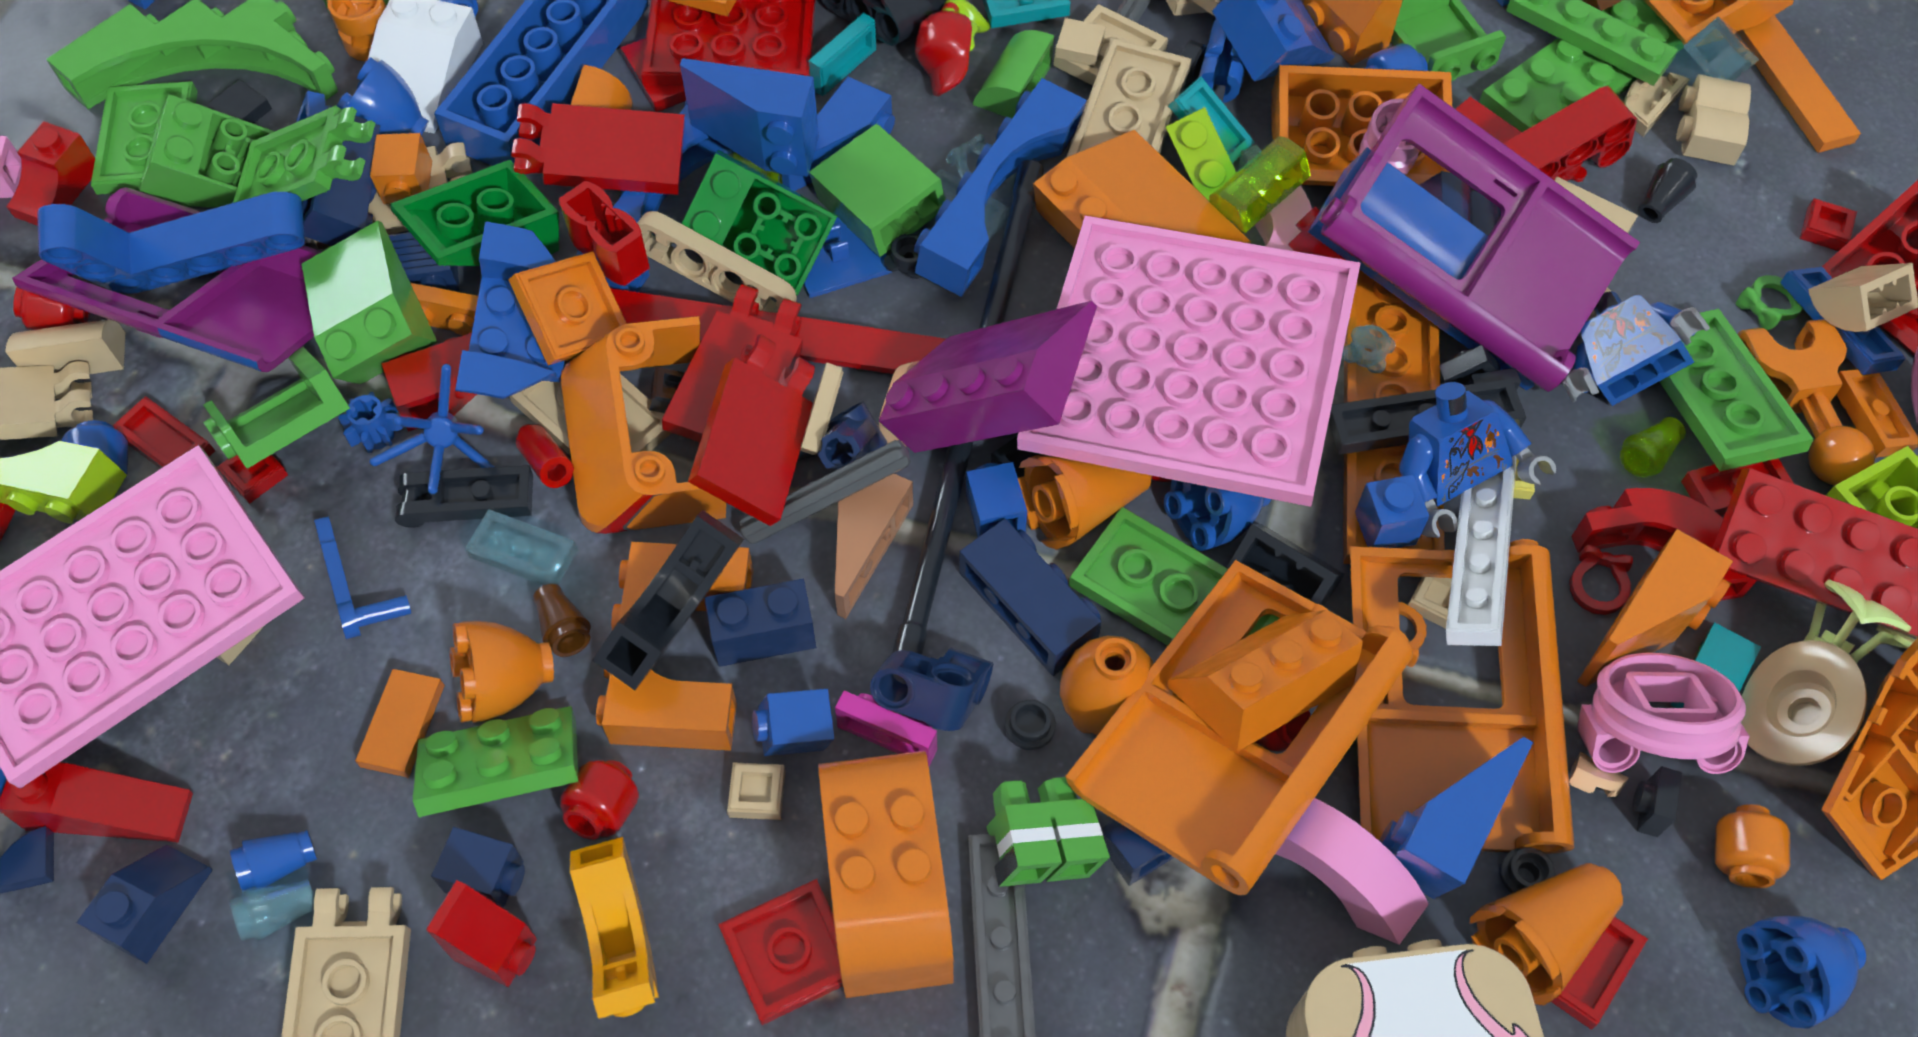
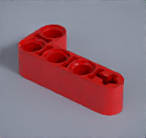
M1605 86L1591 92L1503 144L1553 179L1590 157L1600 168L1617 162L1627 153L1632 145L1637 118L1612 88Z

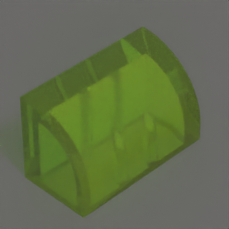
M1276 137L1209 196V201L1227 219L1246 233L1311 176L1305 150L1286 137Z

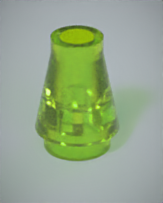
M1665 417L1659 423L1630 435L1624 440L1620 452L1622 465L1628 472L1638 477L1659 474L1664 469L1678 443L1684 439L1686 435L1685 427L1676 418Z

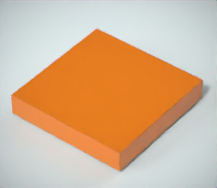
M593 251L515 273L508 279L548 366L579 356L615 328L626 324Z

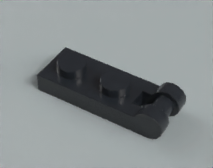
M530 465L441 470L438 491L432 494L431 500H422V497L429 493L430 471L404 473L398 479V493L402 496V502L396 506L395 522L403 527H420L425 522L532 516L533 472Z

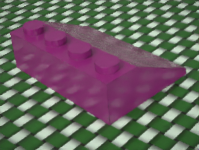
M1091 300L949 336L893 383L886 395V403L879 422L900 441H903L914 453L1059 425L1097 305Z

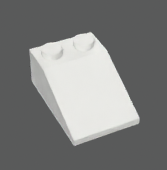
M390 0L377 22L368 59L371 57L377 62L382 59L406 81L418 102L421 115L429 120V124L424 132L434 134L439 126L434 112L470 69L483 45V41L471 7L439 0Z

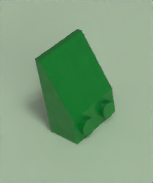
M511 159L390 204L391 211L439 266H480L479 254L485 222L531 230L550 254L559 251V211L524 174L514 172V163Z

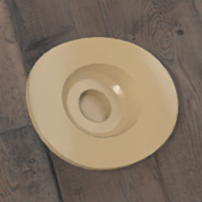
M1814 640L1790 643L1771 653L1751 675L1742 694L1746 705V713L1741 724L1749 735L1747 743L1749 747L1768 760L1794 766L1813 765L1826 761L1839 754L1853 741L1864 720L1867 691L1863 674L1855 660L1843 649L1833 644Z

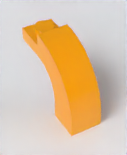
M620 837L570 851V874L589 943L592 962V999L598 1019L611 1015L616 1017L633 1015L642 1010L645 1005L655 1003V998H658L659 995L643 910L624 838Z

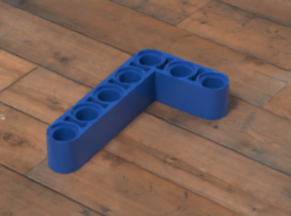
M289 192L266 193L130 233L72 205H45L37 211L39 257L42 260L108 290L125 294L140 293L227 269L231 266H238L292 251L305 244L302 199L298 195Z

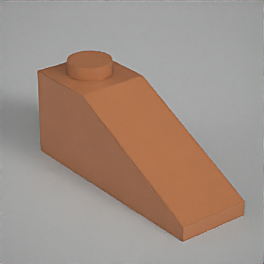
M892 474L838 502L835 600L838 616L844 619L848 617L913 507V481L897 474Z

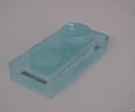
M488 509L465 550L471 559L541 585H559L578 548L572 539Z

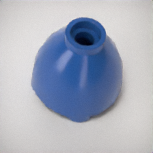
M370 57L357 76L359 83L355 94L352 96L346 92L336 106L340 109L346 107L355 108L357 110L356 116L368 121L372 120L375 124L380 125L379 135L421 133L422 136L429 124V120L421 115L418 102L411 88L394 68L382 59L377 62Z
M1172 480L1171 491L1167 492L1164 496V508L1171 519H1176L1181 530L1192 542L1193 546L1199 551H1204L1231 542L1241 536L1255 521L1262 507L1267 506L1271 499Z
M1804 916L1770 917L1743 928L1737 934L1740 963L1747 982L1744 989L1747 1001L1755 1011L1762 1014L1769 1012L1775 1019L1793 1028L1809 1029L1840 1011L1856 986L1859 969L1866 962L1864 945L1855 933L1842 927L1834 928L1814 918Z

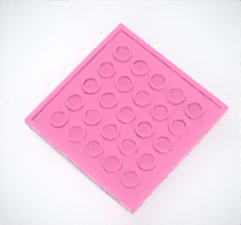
M1085 216L1057 309L1091 300L1097 305V309L1060 424L1019 432L1017 448L1019 450L1311 507L1361 263Z

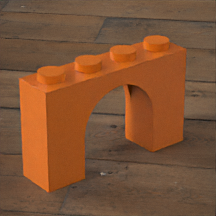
M631 542L629 559L622 560L619 567V587L624 590L621 604H614L612 630L648 587L677 544ZM739 547L705 597L752 588L754 569L749 548ZM705 598L695 611H707ZM604 669L605 679H609L607 694L600 695L598 698L596 722L598 726L603 727L610 744L731 751L737 701L732 684L671 680L651 670L638 688L634 690Z

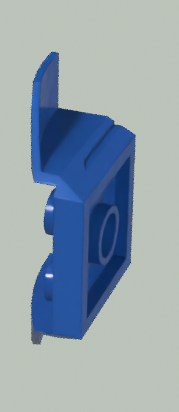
M485 222L479 254L482 278L469 351L462 350L455 389L460 392L505 399L541 381L561 382V372L566 365V360L547 365L508 280L515 273L556 261L533 231L504 224Z

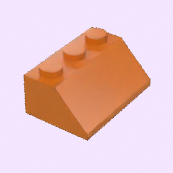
M1327 610L1287 615L1169 679L1168 688L1229 746L1238 752L1353 685L1363 640Z

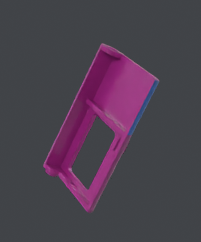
M124 187L109 197L106 203L107 218L104 221L130 233L200 213L201 211ZM303 245L292 251L216 271L220 273L217 277L170 310L73 278L72 276L75 274L42 259L12 279L19 289L133 327L138 331L158 338H165L261 372H270L314 337L302 263L320 254L322 251Z

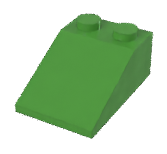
M376 221L302 263L314 337L333 378L361 385L384 372L382 363L396 359L406 353H414L426 349L437 343V339L382 222Z

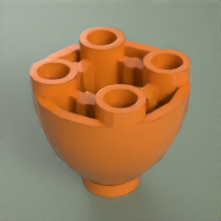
M462 621L461 623H453L454 647H450L449 654L452 676L460 677L462 692H457V710L460 722L472 721L475 723L504 715L527 700L542 683L553 682L554 663L552 650L548 642L536 643L527 635L495 622Z
M1107 635L1087 641L1071 655L1062 671L1060 697L1066 713L1072 718L1073 725L1079 731L1098 735L1126 698L1143 686L1148 677V671L1154 663L1140 645L1124 637Z

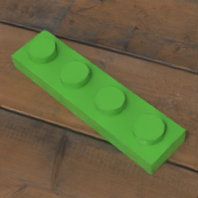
M1510 0L1506 10L1652 86L1656 84L1672 63L1678 49L1581 0Z

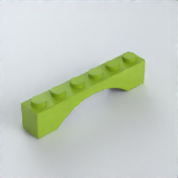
M59 441L37 451L9 458H0V503L7 504L27 515H34L36 511L47 513L61 522L72 524L75 519L81 520L111 501L127 474L98 448Z

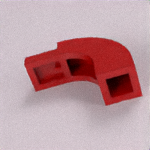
M1631 488L1624 490L1613 508L1611 506H1600L1588 511L1571 537L1578 553L1588 544L1599 549L1622 545H1641L1660 552L1678 529L1706 546L1713 548L1723 517L1704 504L1675 492L1654 488ZM1727 570L1723 579L1731 584L1721 601L1743 597L1757 580Z

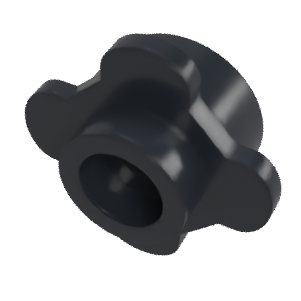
M903 234L893 241L891 246L892 253L884 259V266L888 271L894 272L898 270L908 274L912 279L922 277L915 273L918 254L914 252V247L919 237L918 235Z

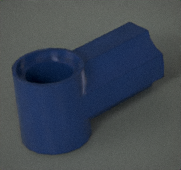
M864 401L846 409L829 421L830 430L822 437V449L818 455L826 468L839 469L887 444V440Z

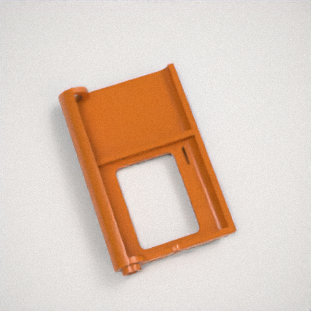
M1520 539L1510 542L1502 646H1498L1502 706L1497 709L1412 705L1404 699L1401 673L1386 695V704L1384 697L1357 736L1360 823L1376 839L1380 840L1387 825L1392 820L1398 822L1406 810L1412 813L1510 745L1525 737L1531 740L1533 744L1481 851L1511 852L1516 848L1530 847L1539 849L1545 854H1555L1574 849L1550 552L1547 548L1539 546L1537 541ZM1350 546L1353 624L1365 631L1376 625L1392 626L1400 630L1398 578L1402 576L1452 578L1455 550Z
M1235 560L1149 669L1148 677L1143 686L1126 698L1065 776L1066 781L1080 798L1220 887L1237 895H1247L1413 657V650L1407 636L1399 629L1392 626L1376 625L1365 631L1330 612L1324 606L1308 600ZM1327 610L1363 640L1354 684L1320 703L1289 747L1280 754L1270 752L1255 742L1236 752L1168 688L1169 679L1244 639L1259 619L1266 614L1282 618L1287 615Z

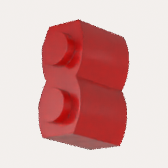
M584 181L559 198L573 245L583 254L593 251L603 274L609 280L626 286L650 269L638 223L628 213L613 208L611 199L603 189L593 183Z

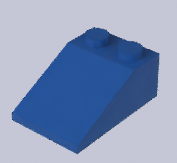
M1222 0L1212 10L1253 81L1276 76L1279 65L1315 66L1330 62L1335 57L1301 0Z
M682 58L680 69L690 122L693 127L765 171L777 172L782 175L792 174L808 177L819 139L814 78L812 76Z
M1522 737L1412 813L1406 810L1398 822L1392 820L1387 825L1379 841L1410 872L1423 894L1434 899L1465 884L1533 744L1531 740Z

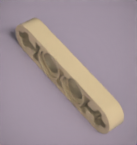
M649 211L644 213L637 222L641 229L648 257L732 303L740 285L731 282L726 277L724 271H731L737 274L742 279L744 285L754 286L759 290L755 302L759 303L758 310L777 313L784 298L796 302L795 290L784 279L672 218L656 211ZM673 243L677 244L675 248L671 246ZM685 249L698 253L704 263L692 261L686 255ZM771 297L775 298L777 302L771 300Z

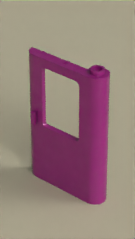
M1418 84L1400 105L1341 199L1335 197L1327 205L1319 218V221L1324 224L1321 230L1323 236L1479 346L1482 345L1489 353L1512 369H1516L1520 375L1545 392L1556 388L1572 369L1576 356L1569 350L1625 258L1632 251L1636 250L1640 243L1421 84ZM1401 141H1406L1500 208V219L1461 280L1449 275L1370 219L1361 210L1362 201Z

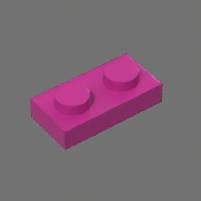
M845 690L843 691L835 706L838 728L898 754L925 750L928 765L930 766L937 752V730L923 721L886 710L877 704L872 695L861 693L859 696H856Z

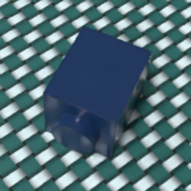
M453 826L431 877L444 893L448 894L456 880L504 909L508 897L515 896L520 889L525 874L523 859L513 844Z

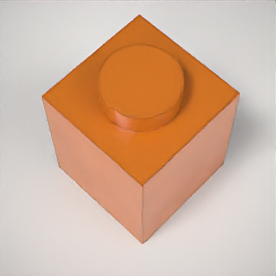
M421 133L376 135L370 177L383 204H391L429 190L433 161Z

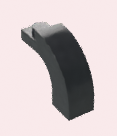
M702 510L648 587L618 621L592 661L636 690L710 591L744 541V538Z

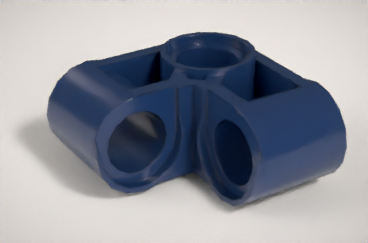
M951 647L939 659L929 658L907 650L895 651L888 656L874 674L870 682V692L877 704L886 710L895 711L923 721L935 729L955 731L964 726L975 706L981 703L990 682L994 663ZM893 674L902 677L907 684L897 681Z

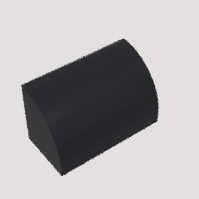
M1263 524L1251 525L1227 565L1230 567L1237 560L1322 606L1328 601L1345 575Z

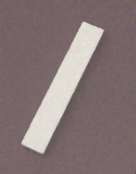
M1516 456L1512 457L1513 466L1461 494L1446 625L1447 645L1502 646Z

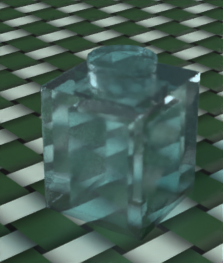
M1719 16L1683 46L1707 76L1734 81L1759 61V58L1739 34Z

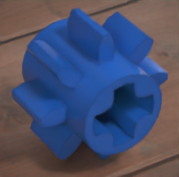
M374 392L355 399L351 398L348 405L350 409L346 411V414L338 416L345 430L343 435L349 445L353 447L361 442L368 453H372L375 449L384 448L387 445L392 446L395 431L403 429V426H397L393 422L394 417L398 416V410L393 400L388 398L380 402Z

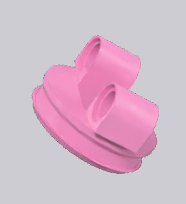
M1636 653L1620 657L1600 671L1597 678L1598 688L1594 693L1592 705H1581L1577 725L1578 732L1596 767L1608 773L1622 772L1633 766L1642 750L1669 758L1695 759L1703 771L1711 774H1722L1733 770L1741 763L1749 740V735L1741 724L1746 713V705L1735 685L1717 670L1681 656L1664 653ZM1649 702H1683L1684 708H1652Z

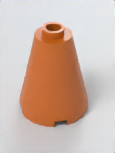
M1038 454L1021 462L1019 468L1025 467L1023 477L1018 478L1027 508V524L1031 530L1041 528V531L1047 537V539L1041 540V542L1046 547L1058 550L1070 546L1120 510L1121 507H1124L1150 487L1152 476Z
M1584 863L1483 905L1470 917V924L1477 922L1478 931L1471 936L1473 944L1491 948L1512 961L1527 980L1534 1003L1545 1006L1561 994L1622 907L1623 895L1621 884L1618 878L1605 867L1592 863Z

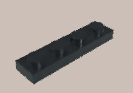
M1512 378L1464 385L1466 391H1470L1480 399L1494 401L1516 421L1520 428L1522 427L1527 417ZM1435 390L1332 404L1329 425L1339 455L1407 445L1409 442L1410 421L1414 416L1437 404Z

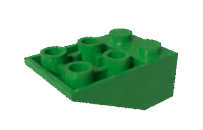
M718 150L682 224L784 279L793 287L798 296L838 216L762 172Z

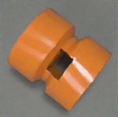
M327 0L328 10L338 29L344 49L350 57L359 61H367L377 22L386 8L385 1Z

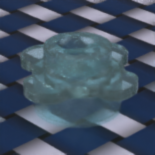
M1365 325L1355 327L1351 333L1352 341L1350 345L1343 348V359L1348 363L1356 362L1362 367H1367L1372 373L1384 371L1386 367L1385 358L1387 354L1394 351L1395 341L1385 330L1378 326Z

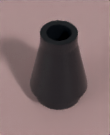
M1671 158L1665 163L1659 164L1645 197L1638 207L1640 216L1649 222L1659 223L1669 211L1695 190V181L1697 179L1695 168L1690 163L1678 158Z

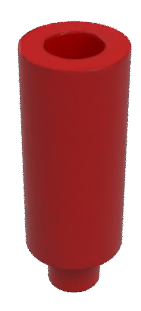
M531 424L523 425L518 431L516 446L545 486L559 488L566 485L573 476L574 467L571 461L544 427Z

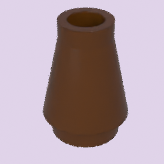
M546 584L537 589L533 595V601L537 607L543 643L548 642L553 653L559 657H569L581 652L590 642V622L564 595L559 585Z

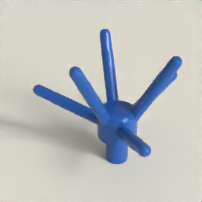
M444 364L441 368L438 412L431 414L428 419L396 416L393 419L394 424L397 426L424 429V432L370 459L372 466H378L428 442L434 447L428 492L430 494H435L438 491L444 448L452 444L481 468L495 467L458 436V433L481 435L484 432V428L481 425L458 423L456 417L448 413L451 385V366L449 364Z

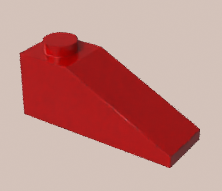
M59 762L22 788H18L6 780L0 797V812L27 831L47 827L54 833L179 843L193 792L185 788Z

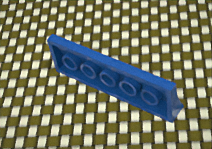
M1368 147L1344 169L1308 230V233L1344 259L1354 262L1360 261L1321 234L1324 224L1319 221V218L1327 205L1335 197L1341 199L1371 152ZM1388 162L1361 203V210L1366 216L1455 279L1461 280L1488 238V235ZM1360 262L1359 270L1468 349L1479 347L1477 343ZM1492 355L1499 362L1501 370L1511 368ZM1518 373L1521 380L1519 386L1526 391L1535 386V384Z

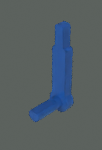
M329 516L314 520L346 639L361 636L359 627L411 614L407 595L354 608Z

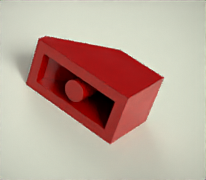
M458 880L454 883L426 929L452 960L508 988L516 975L521 976L528 969L536 951L534 943L537 938L526 923Z

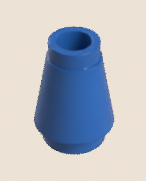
M308 830L243 840L241 847L230 850L233 867L242 891L253 887L260 891L307 865V863L317 860Z

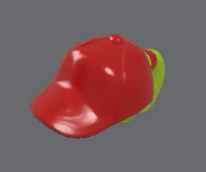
M947 0L941 11L931 14L921 22L917 34L915 55L920 65L928 73L933 95L937 97L953 89L963 80L968 71L969 52L975 46V34L984 33L990 29V23L966 0Z

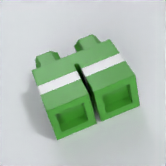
M1066 777L1052 778L1044 781L1038 788L1041 802L1037 803L1030 802L1026 783L1022 780L1003 782L993 792L996 816L986 828L990 836H995L1000 861L994 866L998 887L1042 883L1045 879L1046 882L1089 878L1110 858L1094 807L1083 799L1077 798L1076 793L1068 785Z

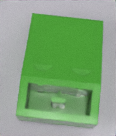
M168 94L156 124L139 191L183 206L221 207L231 204L235 198L251 142L275 131Z

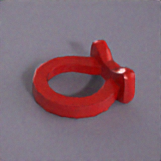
M1586 545L1578 555L1581 563L1575 568L1569 580L1572 597L1583 609L1593 614L1607 615L1614 613L1624 606L1631 593V582L1627 572L1633 566V557L1623 554L1613 555L1609 552H1602L1593 545ZM1595 565L1609 567L1619 585L1618 596L1614 600L1607 602L1591 598L1582 586L1583 575L1593 569Z

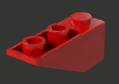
M472 333L461 337L449 338L432 347L414 353H406L396 359L382 363L400 416L428 419L431 414L438 412L441 368L444 364L451 366L448 413L454 416L477 395L456 391L455 389L462 350L469 351ZM406 427L407 430H408V432H409V431H412V430H415V429H418V428Z

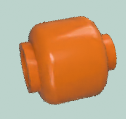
M1751 804L1738 806L1736 812L1722 816L1715 827V863L1718 869L1729 876L1730 882L1742 887L1767 888L1773 886L1775 880L1786 875L1790 868V831L1787 824L1778 817L1770 815V810L1766 807Z

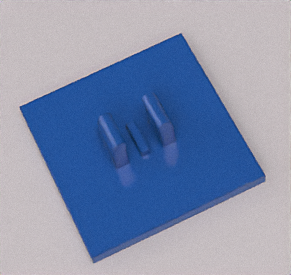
M837 217L804 282V287L809 298H813L893 272L888 271L884 266L886 254L879 257Z

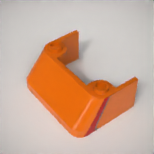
M699 316L630 323L618 326L566 364L562 370L561 387L571 461L574 467L573 476L578 514L581 523L588 530L607 534L692 523L702 510L715 519L726 518L727 503L689 482L677 483L673 464L665 455L656 451L631 452L620 371L690 363L700 345Z

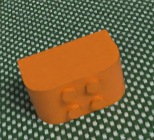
M926 751L818 764L834 923L845 997L851 998L953 984L954 959L951 927Z

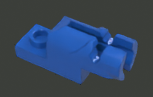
M1215 18L1199 78L1202 77L1212 90L1214 85L1224 86L1225 92L1222 101L1224 103L1235 99L1239 94L1246 67Z

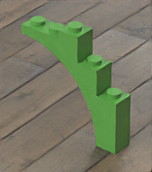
M191 0L160 22L151 14L144 16L134 6L129 4L46 59L64 89L87 109L106 99L108 87L138 85L151 79L179 72L213 68L243 69L276 75L299 84L311 92L325 94V101L339 92L331 75L335 72L331 62L322 52L317 51L314 53L307 47L305 41L294 28L293 24L296 22V18L284 2L278 1L276 3L274 0H247L226 15L216 7L210 9L200 0Z

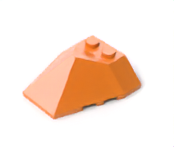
M1918 638L1902 654L1882 681L1874 702L1821 809L1871 875L1879 880H1883L1918 857Z

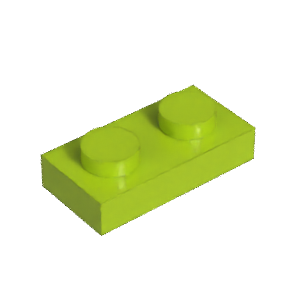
M1205 107L1166 126V130L1193 186L1208 201L1212 203L1242 188V183Z

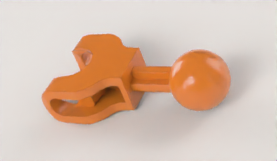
M1825 319L1807 321L1796 337V350L1788 349L1778 344L1764 328L1739 331L1738 336L1795 413L1803 412L1815 436L1808 453L1809 465L1813 473L1821 481L1835 486L1875 463V449L1869 437L1856 428L1842 426L1830 403L1843 385L1838 374V368L1843 363L1847 352V347L1835 326Z

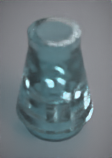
M309 879L296 883L242 890V896L229 900L234 922L242 942L254 937L259 942L306 913L314 911L315 896Z

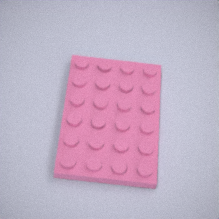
M199 445L0 571V768L8 782L14 786L22 788L305 599L211 459Z

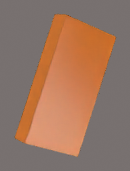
M392 669L355 760L360 768L409 778L417 758L418 739L425 738L444 689L441 679Z

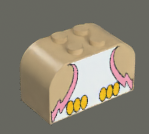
M1436 939L1413 943L1407 947L1408 951L1387 953V949L1384 946L1367 947L1355 951L1353 958L1342 959L1330 964L1312 981L1293 1009L1286 1028V1037H1544L1529 984L1522 972L1512 961L1501 953L1485 946L1461 944L1442 947L1441 941Z

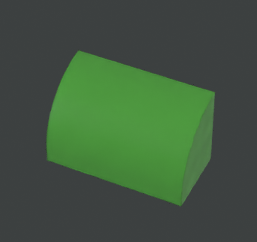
M1026 30L1015 34L977 93L973 105L1005 117L1013 118L1023 93L1026 90L1032 92L1041 78H1045L1052 66L1054 35L1037 30Z

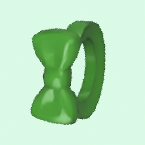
M1773 275L1760 276L1751 287H1746L1736 301L1737 307L1751 310L1753 314L1757 315L1761 328L1767 331L1773 329L1779 321L1795 319L1803 310L1800 304L1780 283L1783 278ZM1772 288L1780 291L1789 299L1791 309L1785 310L1768 307L1760 299L1761 289Z

